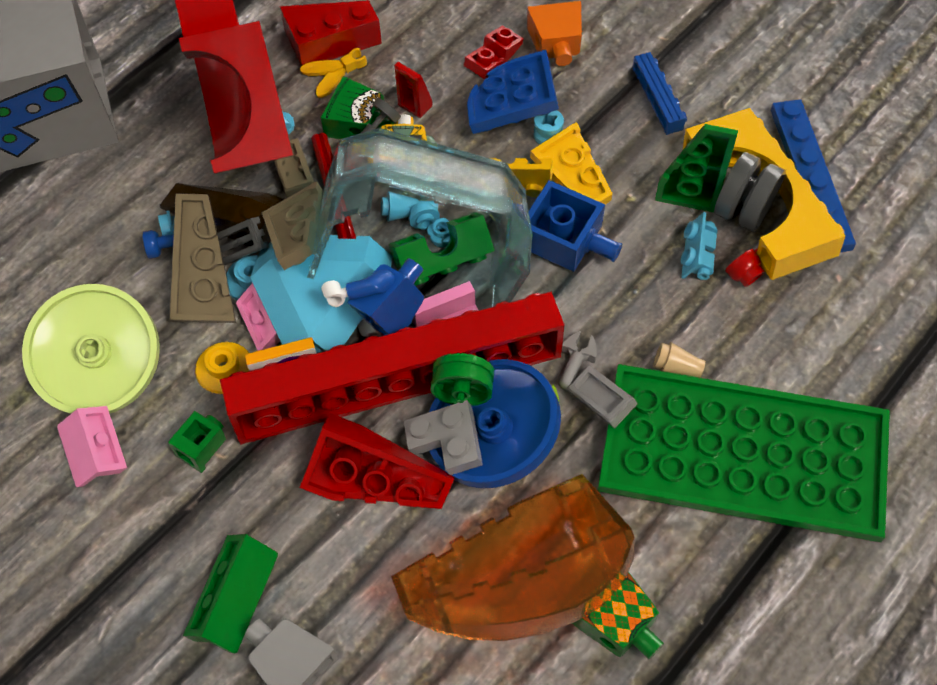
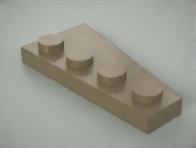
M176 194L170 301V320L172 322L237 323L211 201L207 194Z

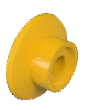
M221 342L208 347L200 355L195 365V376L198 383L209 392L223 394L220 379L227 378L235 372H249L245 355L250 352L245 347L233 342ZM227 362L225 365L219 366L220 363Z

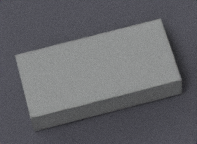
M590 365L567 388L571 395L614 429L638 404L632 396Z

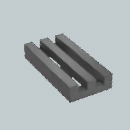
M259 217L250 218L217 233L219 240L247 228L250 231V234L221 245L222 253L252 240L254 243L253 246L223 257L224 265L269 247L267 241H262L261 236H264L265 233L263 229H258L257 224L261 223Z

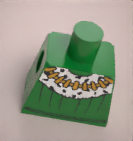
M342 77L321 116L323 133L327 134L328 138L357 142L356 138L368 123L372 125L380 115V112L372 104L378 97L384 100V96L376 90L349 78ZM385 117L376 129H381L385 124L394 123Z

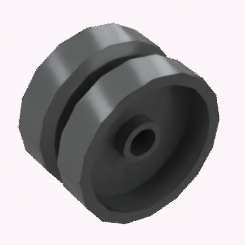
M744 152L735 163L722 187L715 205L714 214L729 221L736 217L741 210L739 225L754 233L761 226L783 184L786 170L774 164H769L759 174L761 158Z

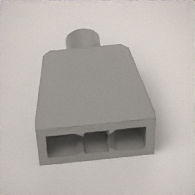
M258 619L250 625L245 633V637L256 646L247 659L266 685H315L338 660L335 650L330 645L288 619L281 620L273 630L261 619Z

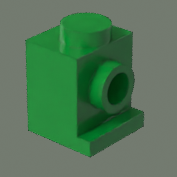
M194 411L168 443L176 457L202 473L206 469L205 464L226 440L222 431L224 426L211 415L204 417Z

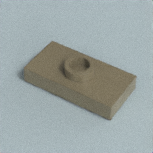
M298 138L289 140L293 153L292 157L274 161L287 198L314 183Z

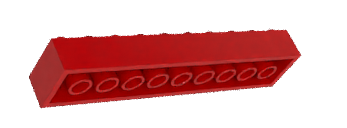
M552 291L543 294L534 293L525 299L497 303L491 308L479 311L469 310L457 317L435 319L427 325L415 328L405 327L393 334L381 337L371 336L359 343L337 345L325 352L303 354L291 361L269 363L257 370L235 372L227 378L220 379L227 415L239 443L242 445L326 422L330 413L344 417L432 393L433 364L439 357L447 354H472L488 362L497 359L516 360L530 366L561 358L565 324Z

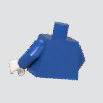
M407 258L399 271L383 264L369 277L347 283L345 288H341L338 281L332 280L325 282L321 289L324 297L327 298L328 304L332 307L341 306L345 302V298L349 297L347 303L363 318L358 324L360 334L367 338L371 336L380 337L381 334L385 336L396 333L412 323L415 314L424 300V295L414 285L424 269L414 260Z

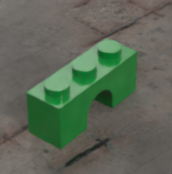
M473 212L446 222L450 239L448 245L439 252H431L425 237L418 233L388 244L397 271H399L407 258L414 260L424 269L414 285H420L429 280L428 276L440 272L441 275L456 271L458 269L457 265L469 261L472 264L485 260L487 258L486 254L495 251L484 215Z

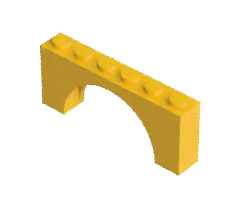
M751 108L685 129L683 149L704 124L738 130L728 167H734L739 157L744 152H748L761 158L759 174L769 164H774L786 170L779 193L786 204L788 217L774 231L760 237L757 254L762 261L761 266L771 280L840 255L846 237L842 226L834 221L828 213L826 205L819 201L811 190L809 182L801 177L795 169L793 161L786 157L780 149L778 141L772 138L766 130L763 121L757 118Z

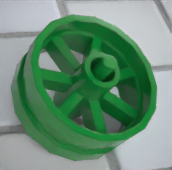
M454 353L441 356L433 364L431 392L439 400L452 405L463 403L468 400L471 406L486 403L492 398L495 369L487 360L472 354Z

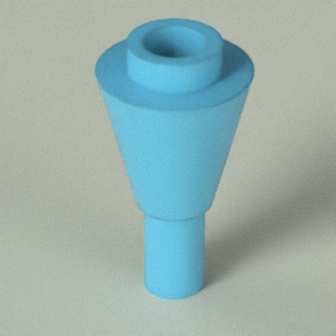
M388 191L387 197L381 198V215L387 216V221L390 222L409 217L410 209L420 202H430L438 209V201H418L416 198Z

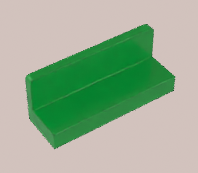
M247 534L227 535L183 636L194 642H209L229 653H237L274 567L278 553Z

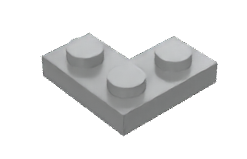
M468 400L404 420L409 452L417 455L442 447L445 470L449 475L483 465L473 410Z

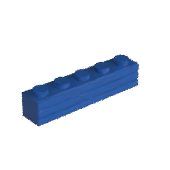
M651 52L634 56L632 69L666 135L684 130V125L687 121L686 113L681 111L678 98H675L672 94V87L670 84H667L664 72L660 71L658 60L652 56Z

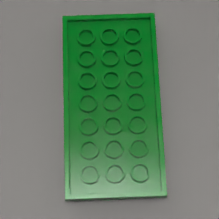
M618 364L615 384L632 396L638 404L615 429L608 424L598 492L876 542L884 540L886 530L889 409Z

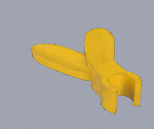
M355 48L349 54L340 58V60L308 62L300 67V72L307 76L325 75L316 89L317 97L324 98L334 91L346 72L349 73L355 69L365 67L367 59L366 56L361 55L360 48Z

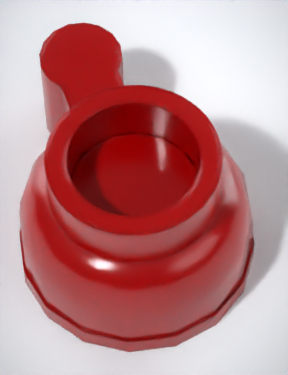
M752 248L728 265L725 272L732 280L741 282L744 287H748L765 273V270L761 266L762 261L757 254V249L754 250Z

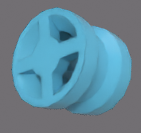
M558 110L534 117V139L537 143L542 144L563 130L564 117Z

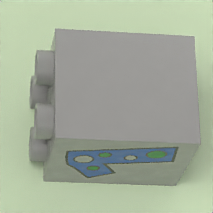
M0 0V172L118 143L119 140L100 56L77 0Z

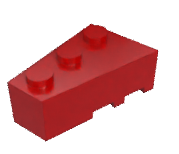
M369 0L280 6L285 33L301 66L313 61L333 60L349 54L355 48H360L361 51L382 44L379 18Z

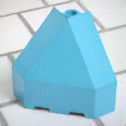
M316 234L314 253L301 264L293 265L284 270L277 261L272 243L270 242L268 248L259 252L250 278L281 344L311 337L313 338L316 353L328 351L337 345H345L363 318L347 303L349 297L345 298V302L339 307L330 306L327 298L323 295L322 285L327 281L335 280L340 283L341 288H345L347 283L369 277L380 265L386 264L391 267L393 256L370 236H357L356 239H338V235Z

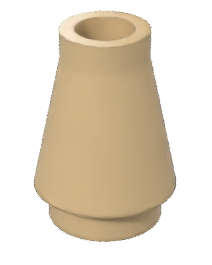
M672 342L669 345L661 343L654 359L653 368L663 372L700 378L706 361L697 358Z

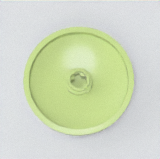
M103 284L77 285L67 288L48 299L29 322L22 345L23 367L33 389L48 404L69 414L77 408L107 406L110 414L131 404L150 384L157 369L160 353L158 332L147 310L126 292Z

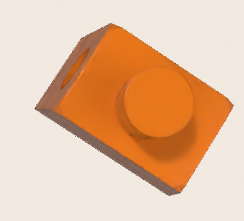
M581 1L528 6L527 30L537 52L546 49L548 57L555 58L556 64L559 66L570 64L573 60L572 56L580 53L582 37Z

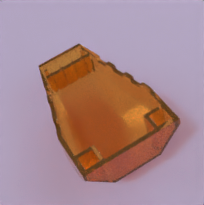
M580 474L513 504L507 508L509 515L497 522L491 517L479 524L482 530L467 540L462 535L449 542L450 550L438 557L434 553H430L392 575L391 578L407 619L435 632L467 640L508 641L542 635L580 620L603 606L623 584L634 560L635 537L633 531L587 478Z

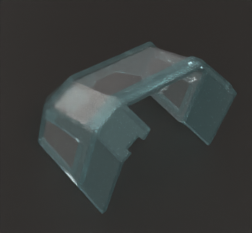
M382 128L339 140L325 181L314 253L311 255L307 278L314 279L333 226L344 223L346 216L358 214L361 218L369 215L375 182L379 181L390 184L392 188L402 190L401 195L409 197L410 193L418 194L421 201L433 198L434 203L446 206L448 202L488 213L496 224L493 241L495 251L492 252L489 282L494 287L492 307L497 303L511 302L530 274L533 234L526 200V190L507 163Z

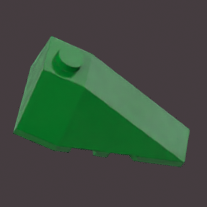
M704 124L659 178L655 201L714 213L738 130Z

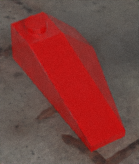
M330 413L322 427L300 488L333 501H344L346 498L365 500V503L376 504L377 501L397 502L400 506L442 509L455 477L370 429Z

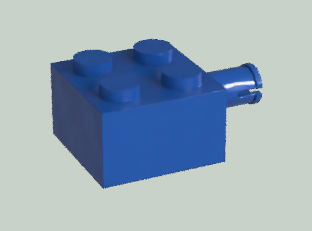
M548 180L519 225L518 247L573 272L578 267L585 253L589 251L615 262L622 249V243L598 234L603 223L605 204Z

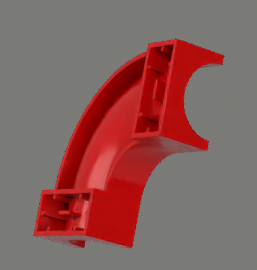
M175 0L183 37L179 38L181 50L187 59L194 58L204 98L215 159L210 160L214 174L292 157L293 153L260 21L239 25L233 0Z

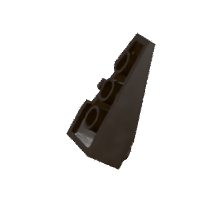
M176 183L160 204V208L165 211L169 210L170 213L175 215L176 194H207L210 197L217 233L250 218L259 217L261 223L257 224L258 229H263L265 233L264 236H261L262 241H267L269 244L271 239L262 212L284 199L270 193ZM249 228L228 236V238L236 240L250 234ZM253 240L244 243V245L253 246Z

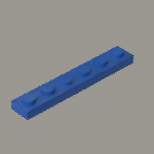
M802 100L773 103L770 111L787 158L793 161L795 169L801 177L809 182L811 190L819 201L826 205L828 213L834 221L842 226L846 237L841 252L853 251L856 245L855 239Z

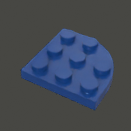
M546 49L512 59L487 73L488 78L479 87L477 84L473 87L467 102L469 125L473 134L487 132L496 127L518 123L524 119L546 115L552 111L559 110Z

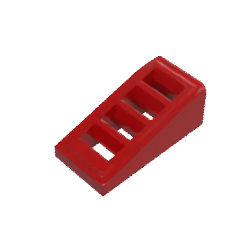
M397 62L394 68L398 105L421 118L433 106L432 98L422 75Z

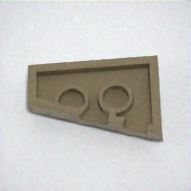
M317 181L262 212L277 261L284 270L293 265L301 264L314 253L323 193Z

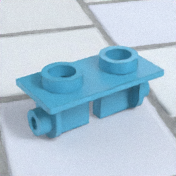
M703 212L694 221H690L684 230V238L686 239L685 249L681 256V264L683 265L681 278L683 279L689 274L694 273L697 274V278L707 280L714 272L715 254L708 251L713 252L716 248L718 229L713 222L706 221V212Z

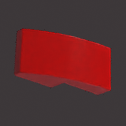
M502 25L484 37L483 46L465 56L464 66L483 79L488 78L487 73L507 62L523 44L524 38Z

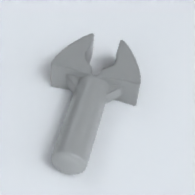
M581 331L571 335L563 342L562 352L569 354L570 358L559 382L561 388L567 390L573 383L582 362L587 360L595 363L597 348L592 335L588 346L581 349L580 352L578 351L577 344Z

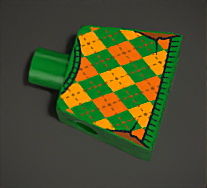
M622 564L573 611L571 623L618 657L623 656L634 645L649 660L664 645L649 629L656 622L659 615L657 608Z

